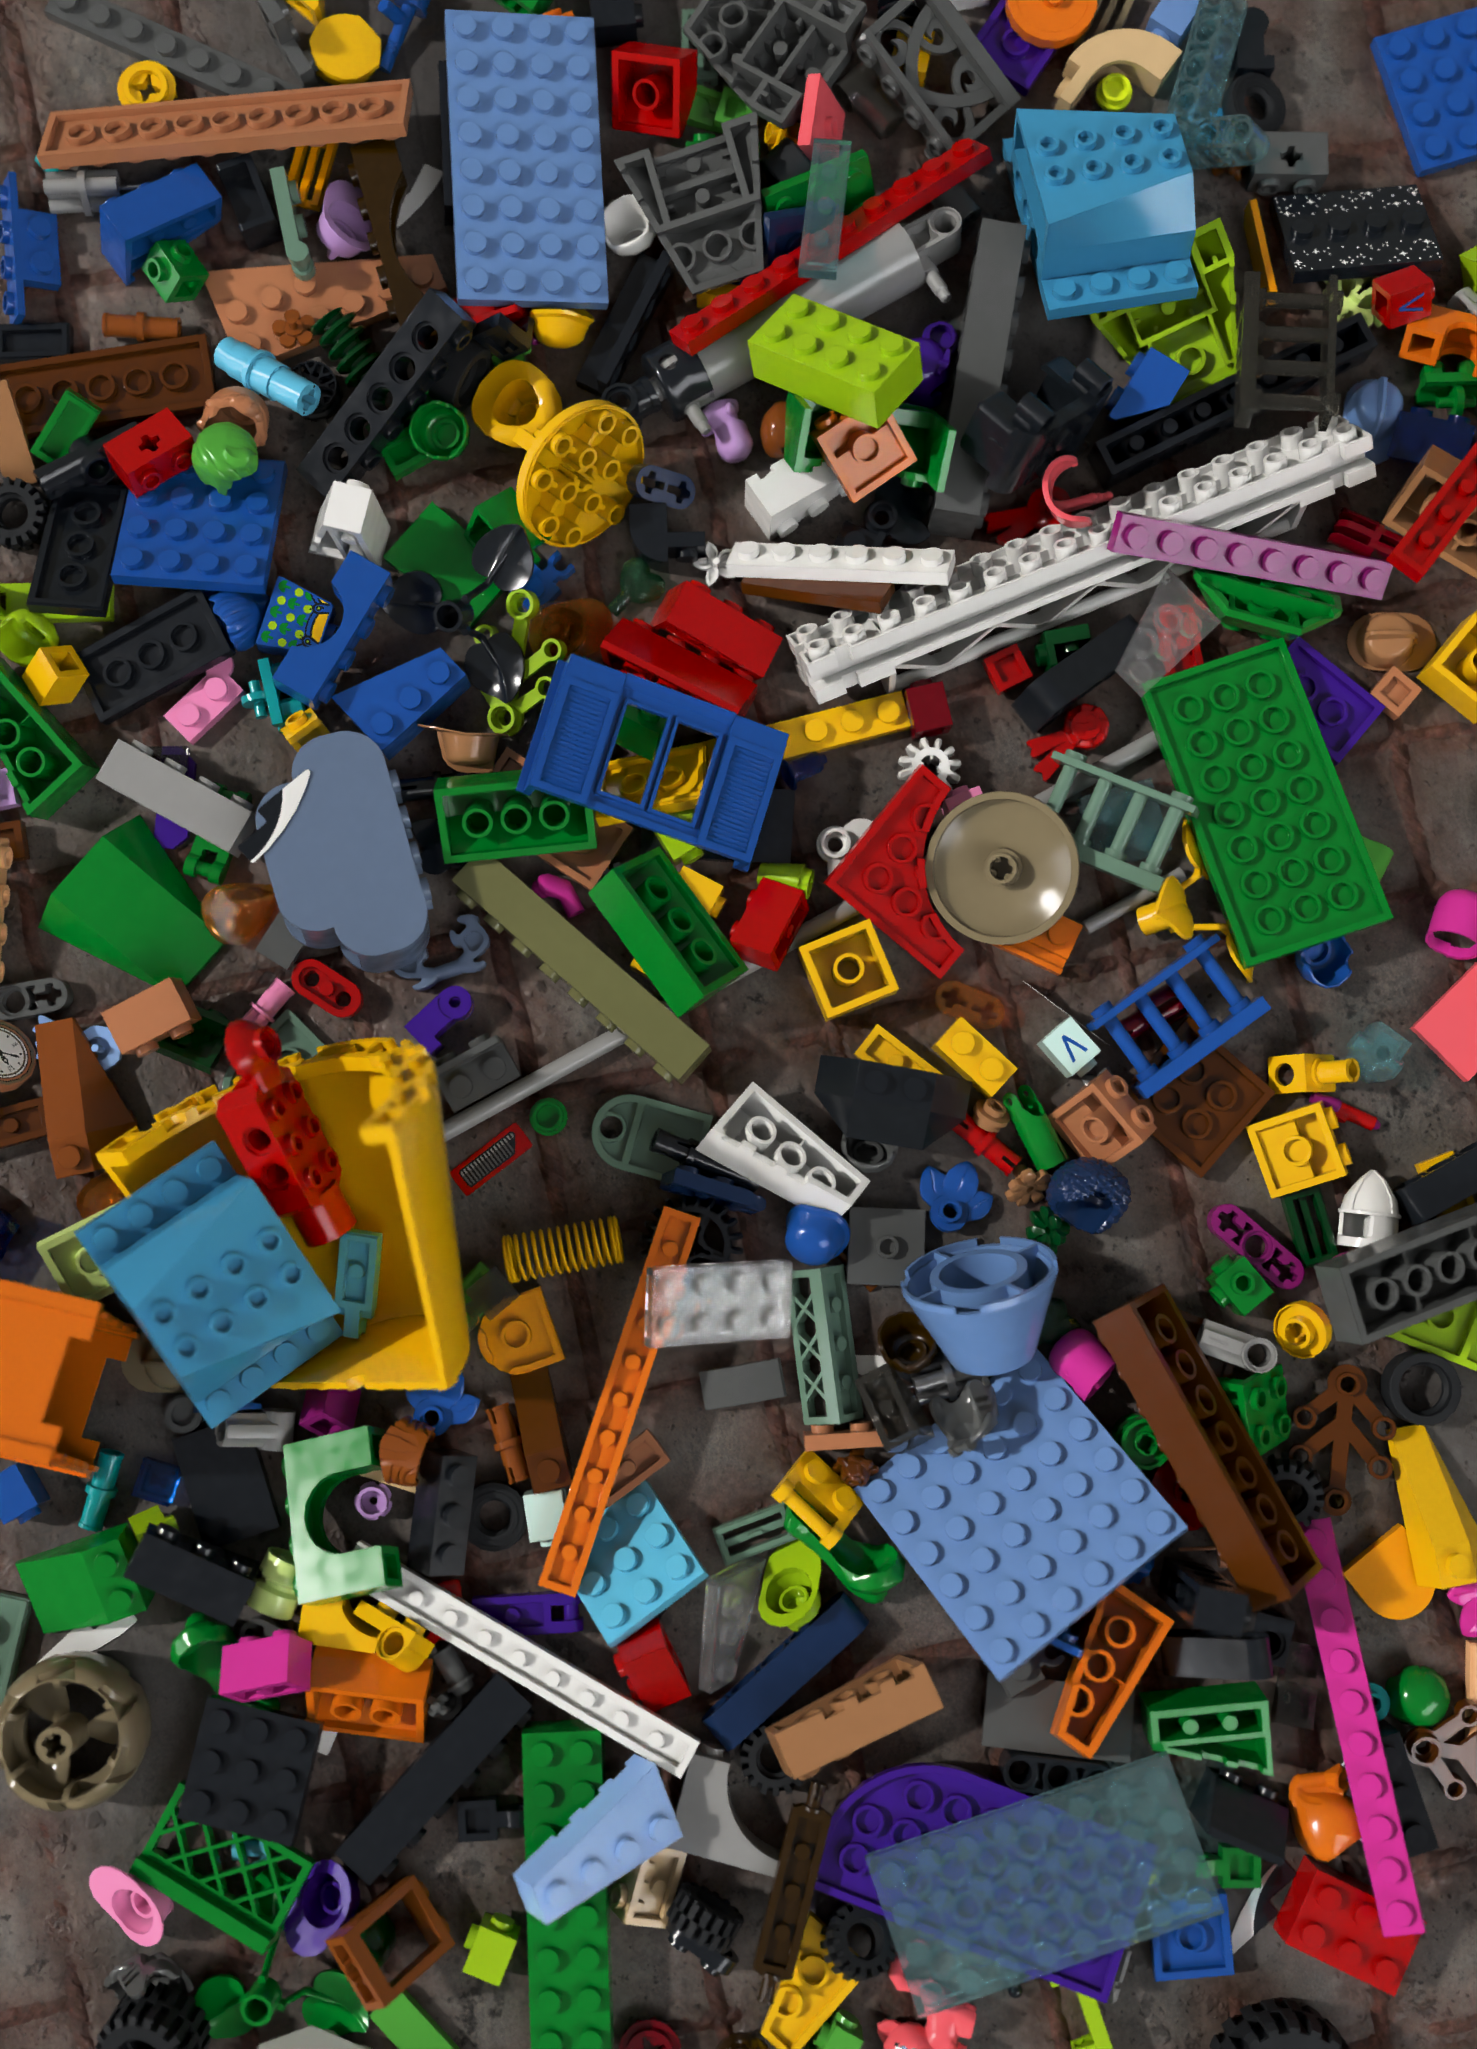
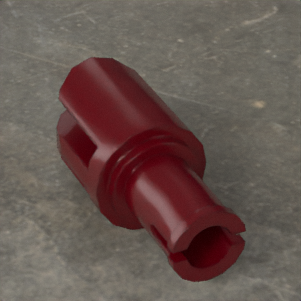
M1167 983L1148 994L1169 1025L1189 1015ZM1137 1006L1135 1012L1120 1020L1132 1039L1147 1030L1154 1031Z

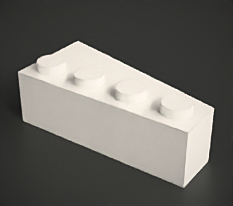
M783 458L771 465V471L763 479L754 474L745 480V507L769 541L778 535L784 538L791 534L799 526L798 522L808 515L815 517L822 513L829 506L828 501L837 495L847 496L833 470L827 466L826 462H822L821 466L813 467V472L797 473L793 472Z
M754 1082L747 1087L695 1149L795 1205L805 1204L831 1210L841 1216L854 1204L871 1182Z

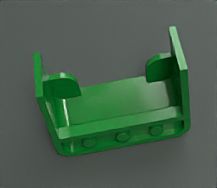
M788 392L785 413L784 459L793 472H813V467L821 466L822 462L825 461L809 433L816 429L814 421L818 417L834 410ZM902 403L892 414L918 460L896 476L901 477L900 483L903 485L920 488L923 486V482H925L936 492L944 493L957 430L931 408Z

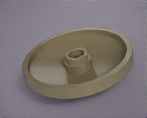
M994 791L980 794L956 806L936 828L926 855L925 874L927 887L931 899L941 916L963 935L979 942L994 945H1010L1025 942L1050 929L1070 906L1080 877L1078 847L1064 819L1043 801L1014 791Z

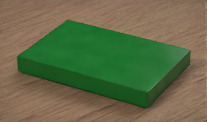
M433 502L427 506L383 556L384 560L401 575L411 571H425L438 580L443 589L441 602L461 598L482 584L487 578L477 573L472 566L474 547L463 536L466 529ZM494 582L470 602L474 611V618L470 625L471 629L504 592Z

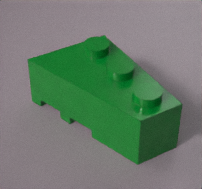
M1256 1681L1139 1692L1142 1730L1152 1750L1200 1761L1202 1758L1223 1762L1227 1767L1237 1769L1238 1766L1260 1770L1261 1774L1274 1777L1268 1699Z

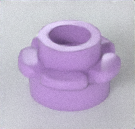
M374 1481L366 1482L360 1487V1492L355 1495L354 1505L363 1518L377 1520L379 1516L384 1517L390 1512L392 1508L390 1497L392 1494L390 1489L383 1483L378 1485ZM372 1497H375L377 1499L376 1504H372L370 1502V1499Z

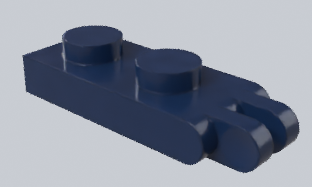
M679 1165L677 1168L662 1174L659 1189L685 1195L690 1199L698 1196L701 1198L700 1202L707 1203L710 1197L716 1199L714 1206L721 1208L725 1205L729 1211H739L749 1215L760 1212L766 1207V1200L762 1196L755 1195L750 1190L734 1186V1181L726 1177L714 1176L711 1179L699 1175L700 1171L686 1165Z

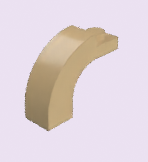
M1123 28L1100 33L1081 44L1068 58L1062 74L1064 79L1054 94L1058 99L1054 110H1073L1091 86L1112 73L1123 74L1131 83L1151 97H1154L1174 70L1182 50L1163 37L1145 30Z

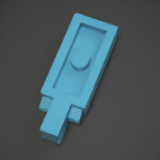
M352 1228L340 1237L335 1302L342 1311L338 1314L345 1315L343 1337L358 1339L360 1335L366 1332L367 1319L374 1318L375 1309L377 1308L383 1233Z

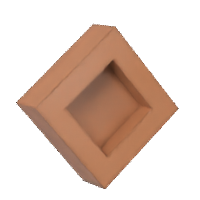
M1392 666L1369 694L1385 706L1383 712L1395 721L1423 689L1398 668Z

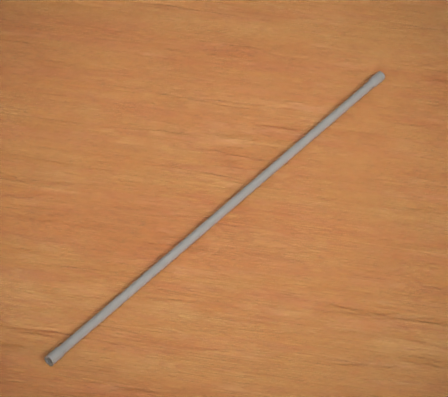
M1154 731L1091 765L1113 774L1160 748ZM1077 772L1065 800L1096 784L1098 780ZM1055 785L1033 797L1047 804ZM845 901L835 905L803 923L787 953L860 913ZM743 960L749 970L729 985L762 967ZM665 1000L661 1001L664 1006L674 1013ZM617 1028L613 1033L607 1031L443 1121L445 1142L621 1046L627 1037Z

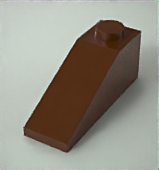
M545 1366L525 1374L510 1375L522 1444L534 1495L571 1485L575 1473L549 1367Z

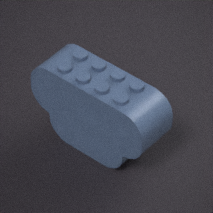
M339 731L316 737L300 748L293 761V780L305 770H310L308 783L299 805L283 832L264 853L278 908L291 935L307 947L329 949L340 946L343 955L353 966L371 973H383L408 966L424 953L430 938L428 910L434 908L427 878H419L418 876L423 874L417 843L416 841L408 842V839H412L413 835L406 805L398 807V804L403 803L396 770L388 771L381 749L371 738L354 731ZM290 782L273 788L262 798L256 811L255 822L257 830L266 823L258 809Z

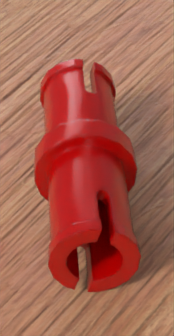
M967 1113L966 1119L963 1122L969 1128L965 1129L958 1124L951 1130L974 1148V1154L978 1157L982 1154L1004 1172V1175L1008 1176L1014 1168L1006 1163L1002 1157L1005 1156L1016 1166L1023 1157L996 1137L998 1133L988 1132L980 1128Z

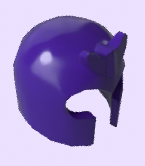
M912 338L911 340L920 343L923 381L904 400V403L934 408L941 403L942 392L937 390L932 394L930 393L942 383L944 387H948L951 369V349L947 348L944 351L940 343L930 338Z

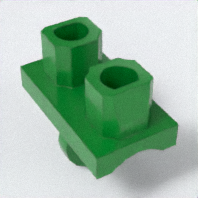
M1464 360L1458 363L1454 372H1445L1444 363L1441 361H1437L1435 367L1424 364L1420 373V384L1414 395L1415 406L1436 405L1437 409L1446 408L1449 419H1460L1464 408H1474L1477 404V377L1472 376L1475 367L1473 361Z

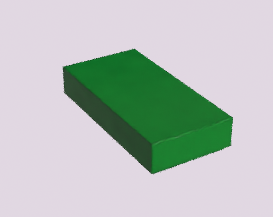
M68 387L30 452L46 463H50L68 454L69 448L75 440L88 435L103 409Z

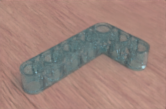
M1199 0L1166 112V114H1175L1192 170L1253 165L1261 161L1270 148L1269 136L1248 115L1216 116L1247 13V0Z

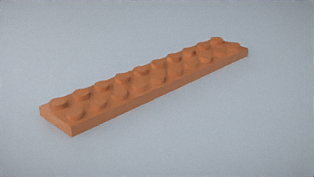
M410 79L54 111L49 114L37 158L42 169L57 168L59 170H67L76 166L93 165L102 167L109 163L120 162L136 164L145 160H176L186 156L201 155L203 157H211L216 154L231 152L246 154L254 150L264 149L280 151L290 147L308 145L321 147L326 144L342 142L357 144L364 140L375 139L391 141L400 137H407L413 88Z

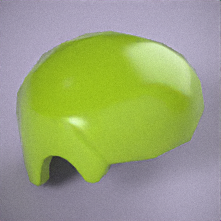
M18 609L8 614L0 622V651L10 661L22 667H28L39 647L59 646V635L54 624L42 613L30 612L29 609Z

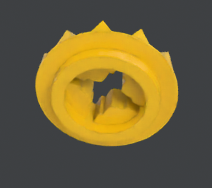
M139 61L127 67L121 74L117 84V94L122 105L172 101L177 98L176 82L171 72L162 64L154 61ZM152 83L156 94L150 93L145 101L140 91L147 90L148 85Z

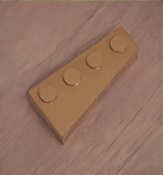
M897 1655L768 1726L764 1730L784 1774L794 1780L797 1778L805 1780L816 1775L821 1770L820 1767L832 1761L844 1759L855 1750L941 1710L944 1706L925 1664L902 1655Z

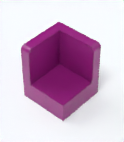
M307 1389L298 1425L318 1436L353 1429L361 1389Z

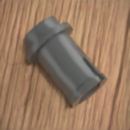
M452 1643L431 1656V1659L434 1660L449 1686L446 1689L447 1692H452L455 1698L476 1685L472 1679L475 1676L474 1673H468Z

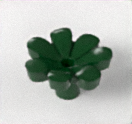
M1041 1206L1040 1212L1030 1211L1029 1219L1034 1226L1026 1228V1236L1028 1239L1036 1238L1037 1242L1046 1245L1056 1254L1058 1246L1066 1242V1235L1070 1233V1226L1067 1222L1061 1221L1059 1216H1054L1050 1206Z

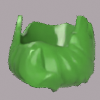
M219 422L206 427L199 433L192 447L191 460L197 476L205 485L209 484L215 487L221 495L228 494V489L232 488L233 481L250 476L258 469V451L253 437L249 432L234 423Z

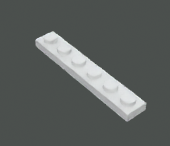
M745 541L735 542L726 562L728 577L948 586L956 564L955 550L939 549L936 547L918 549L902 548L900 546H833L824 543L805 545L789 542L777 544Z

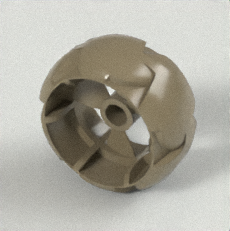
M74 1651L60 1655L56 1654L44 1659L13 1682L7 1690L3 1702L0 1704V1769H4L7 1785L14 1794L26 1803L46 1811H80L97 1806L108 1800L134 1776L141 1766L146 1749L150 1744L152 1717L146 1692L141 1684L130 1677V1671L126 1666L106 1655L89 1651ZM69 1683H78L91 1688L106 1701L103 1707L107 1711L97 1715L90 1721L81 1713L70 1712L65 1686ZM32 1711L54 1722L38 1736L36 1751L31 1743L28 1731V1715ZM89 1737L106 1743L117 1744L116 1749L111 1752L108 1758V1763L101 1770L92 1775L90 1772L79 1774L76 1778L70 1777L71 1755L82 1747Z

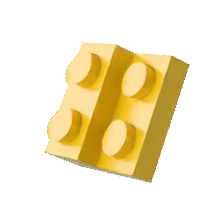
M1322 1100L1246 1126L1271 1199L1347 1176V1166L1353 1164L1346 1143L1338 1144L1333 1129L1339 1128V1122L1333 1107L1325 1108Z

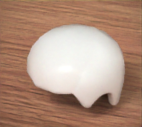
M633 194L623 195L611 201L604 209L606 245L614 254L623 257L635 256L651 246L656 233Z

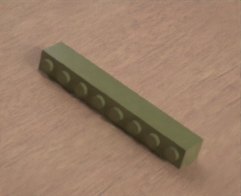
M497 859L468 862L452 879V882L459 889L455 894L459 900L471 910L476 905L487 914L483 920L498 934L503 930L508 932L514 938L510 944L525 958L528 959L533 954L543 964L539 967V970L556 984L561 979L571 988L567 994L582 1008L589 1004L599 1012L595 1019L609 1032L613 1033L617 1028L627 1037L624 1044L639 1058L644 1054L649 1056L656 1063L652 1069L667 1083L675 1079L682 1085L711 1053V1047L682 1020L677 1018L674 1013Z

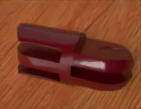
M1342 507L1339 514L1340 519L1335 522L1333 526L1334 533L1329 535L1327 542L1352 554L1386 560L1403 537L1385 529V525Z

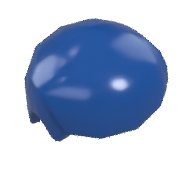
M1343 936L1296 952L1294 958L1298 971L1304 979L1327 989L1339 987L1351 976L1352 970L1348 965V960L1354 952Z

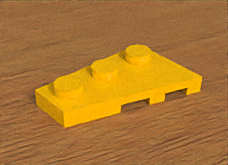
M811 1910L808 1913L792 1980L780 1981L775 1993L774 2004L770 2005L761 2026V2035L776 2049H802L859 1983L855 1982L854 1979L849 1981L842 1979L843 1973L835 1974L831 1970L835 1965L833 1962L826 1964L823 1957L828 1955L829 1952L827 1948L821 1949L820 1945L821 1941L826 1940V1936L821 1934L822 1927L826 1926V1924ZM849 1946V1948H850V1950L852 1951V1953L855 1954L856 1956H859V1955Z

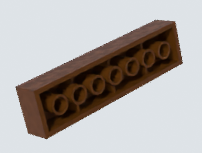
M1162 1283L1093 1321L1100 1342L1108 1349L1117 1366L1120 1378L1129 1387L1136 1400L1140 1414L1146 1418L1156 1436L1159 1449L1166 1454L1176 1473L1179 1485L1188 1494L1196 1509L1200 1523L1206 1527L1214 1541L1218 1556L1226 1563L1236 1581L1237 1587L1249 1595L1248 1601L1252 1604V1612L1293 1598L1323 1566L1165 1284Z

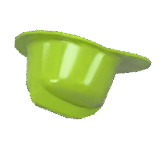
M798 1539L780 1545L769 1557L758 1604L759 1613L765 1622L776 1627L786 1626L793 1632H800L802 1626L811 1622L816 1617L821 1605L819 1592L822 1570L821 1558Z

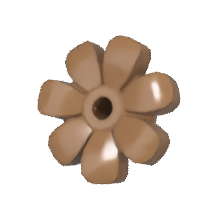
M1023 1164L1013 1169L1012 1174L1015 1179L1011 1180L1008 1184L1009 1190L1005 1192L1007 1200L1009 1202H1016L1018 1207L1026 1205L1030 1198L1034 1203L1041 1201L1045 1197L1042 1191H1046L1050 1183L1051 1176L1048 1171L1040 1169L1034 1173L1032 1168L1027 1169Z

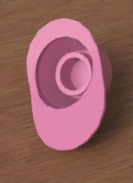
M100 1866L94 1869L89 1877V1887L93 1897L100 1906L120 1925L131 1940L139 1945L148 1947L157 1944L163 1936V1921L174 1909L171 1898L134 1875H128L113 1866Z

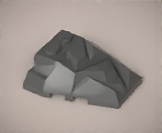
M702 0L683 26V32L752 112L757 111L758 116L785 129L793 126L797 120L801 121L808 74L821 73L827 85L831 88L847 66L852 56L851 43L860 32L867 6L861 0Z

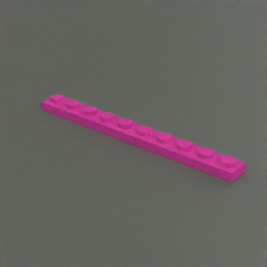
M1331 1517L1311 1520L1312 1524L1307 1527L1303 1522H1299L1301 1529L1323 1566L1305 1585V1590L1383 1936L1392 1937L1426 1933Z

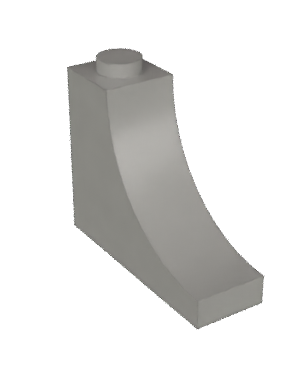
M702 1741L685 1770L674 1810L683 1837L667 1848L774 1877L781 1850L765 1843L754 1835L737 1814L728 1787L730 1753L725 1752V1748L718 1743Z

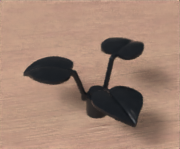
M506 524L496 527L477 542L472 554V566L477 573L487 578L468 594L463 595L461 598L441 602L443 589L438 580L425 571H411L400 576L393 583L392 587L395 589L393 597L387 607L383 609L392 620L412 633L425 635L433 633L438 629L444 632L460 630L464 636L469 635L477 638L481 643L472 645L465 655L464 667L467 677L476 688L500 699L504 703H509L515 698L523 683L525 658L522 648L508 633L499 632L487 639L483 633L471 629L470 625L474 618V611L470 602L489 588L493 582L503 591H514L522 588L530 580L534 570V556L526 530L520 524Z

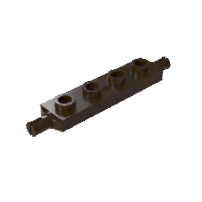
M814 1779L810 1781L811 1784L806 1803H792L753 1960V1970L763 1976L757 2000L765 2003L766 1999L768 2005L774 2004L778 1981L792 1980L832 1818L831 1813L821 1807L827 1784L820 1781L818 1786V1781Z

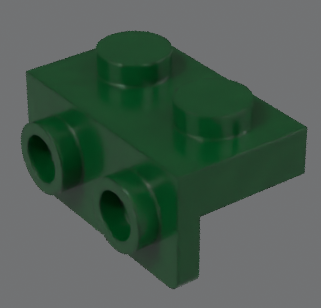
M196 1006L202 1020L192 1024L194 1031L176 1040H172L171 1036L158 1042L160 1048L155 1052L211 1075L226 1050L225 1033L231 1021L219 1011L213 1009L207 1011Z

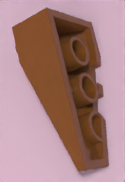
M75 1017L35 1025L47 1139L56 1179L104 1169L95 1154L135 1126L138 1127V1122L132 1111L127 1109L119 1096L117 1086L112 1079L108 1078L99 1063L97 1053L91 1050L92 1045Z

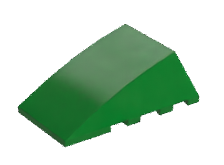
M138 815L102 836L56 887L49 897L38 928L153 986L169 977L182 978L187 988L228 940L201 901L197 899L188 886V882L168 857L165 849L162 848L154 837L141 815Z

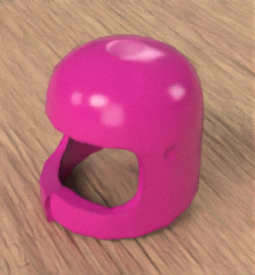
M1453 889L1447 891L1438 899L1425 936V942L1431 949L1445 955L1447 958L1455 960H1469L1477 957V892L1468 889ZM1444 931L1459 934L1471 939L1476 944L1470 948L1451 946V943L1435 937L1433 932Z
M1081 1328L1073 1329L1064 1334L1053 1346L1049 1355V1364L1052 1370L1071 1385L1075 1394L1083 1403L1096 1393L1116 1366L1108 1349L1090 1331Z

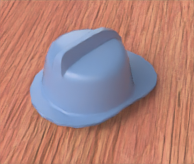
M1380 377L1378 380L1366 379L1354 384L1347 392L1344 401L1343 418L1347 419L1349 424H1354L1372 435L1373 449L1365 452V457L1373 461L1375 465L1389 459L1395 452L1401 433L1404 407L1403 396L1395 385L1388 382V377Z

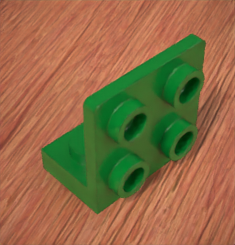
M1275 1364L1274 1368L1270 1371L1255 1373L1245 1380L1217 1377L1260 1455H1263L1289 1438L1291 1418L1287 1414V1381L1283 1377L1282 1364Z

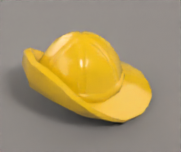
M518 359L507 360L493 368L480 382L471 405L473 421L484 435L515 448H522L512 441L519 427L534 434L536 428L542 430L551 419L563 411L561 397L553 382L532 363Z

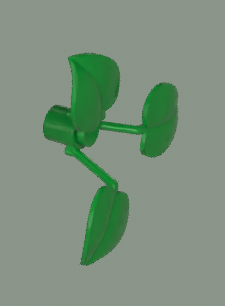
M269 1867L262 1870L254 1879L256 1891L274 1886ZM279 1868L282 1883L296 1880ZM291 1888L284 1890L286 1897L289 1894ZM276 1893L259 1897L261 1912L275 1920L280 1910ZM280 1935L277 1941L268 1949L258 1980L254 1982L249 1991L245 1993L244 1984L237 1977L228 1974H217L206 1979L199 1987L195 1996L196 2006L203 2008L206 2013L204 2019L210 2022L211 2030L208 2034L211 2035V2039L233 2038L244 2035L254 2026H263L268 2023L275 2010L282 2012L287 2005L305 1995L307 1996L302 2004V2015L308 2026L313 2025L320 2029H328L335 2032L338 2036L354 2032L365 2033L369 2027V2011H366L341 1970H322L317 1974L313 1988L304 1986L289 1996L282 1998V1990L279 1983L268 1976Z

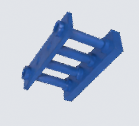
M1202 933L1182 946L1186 953L1114 1005L1108 1000L1090 1013L1094 1019L1085 1025L1087 1029L1093 1031L1104 1025L1138 1072L1135 1076L1139 1081L1130 1088L1139 1100L1148 1099L1271 1009L1263 996L1252 998L1251 1000L1247 995L1243 997L1211 954L1209 948L1221 940L1217 933L1206 938ZM1195 958L1230 1005L1228 1010L1231 1014L1220 1022L1217 1018L1212 1019L1178 973V970ZM1164 980L1199 1027L1197 1032L1200 1037L1190 1044L1186 1040L1181 1041L1147 995L1149 991ZM1135 1003L1169 1050L1166 1053L1169 1059L1158 1067L1155 1062L1151 1064L1116 1017L1117 1014Z

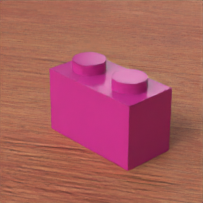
M282 1629L274 1631L271 1637L246 1636L240 1638L239 1643L222 1646L219 1695L246 1703L309 1691L312 1642L297 1636V1632L294 1630Z

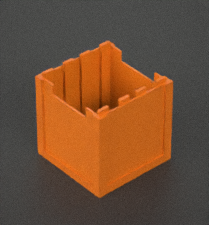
M0 1279V1458L90 1479L92 1472L98 1473L100 1467L94 1465L100 1442L82 1438L107 1358L126 1362L132 1342L134 1340L140 1341L141 1335L137 1333L138 1327L133 1324L124 1323L104 1310L105 1305L101 1302Z

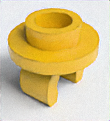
M768 121L764 133V142L768 144L769 152L785 137L790 138L797 145L798 139H796V136L799 133L800 124L796 122L793 126L782 129Z

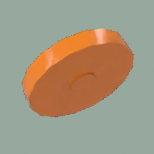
M1006 0L1005 12L1011 28L1024 41L1039 48L1058 49L1075 43L1088 31L1097 10V0Z

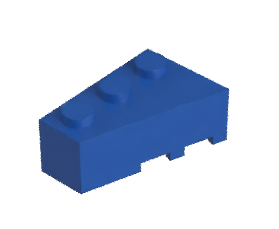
M194 163L185 168H177L169 175L154 182H145L137 189L120 197H111L104 204L99 205L101 253L124 284L128 286L136 280L132 274L142 267L149 255L151 246L156 241L185 239L187 243H190L220 222L222 196L200 166Z
M440 647L330 697L363 734L371 738L379 746L383 755L390 761L425 729L418 727V724L429 725L472 685L463 670Z

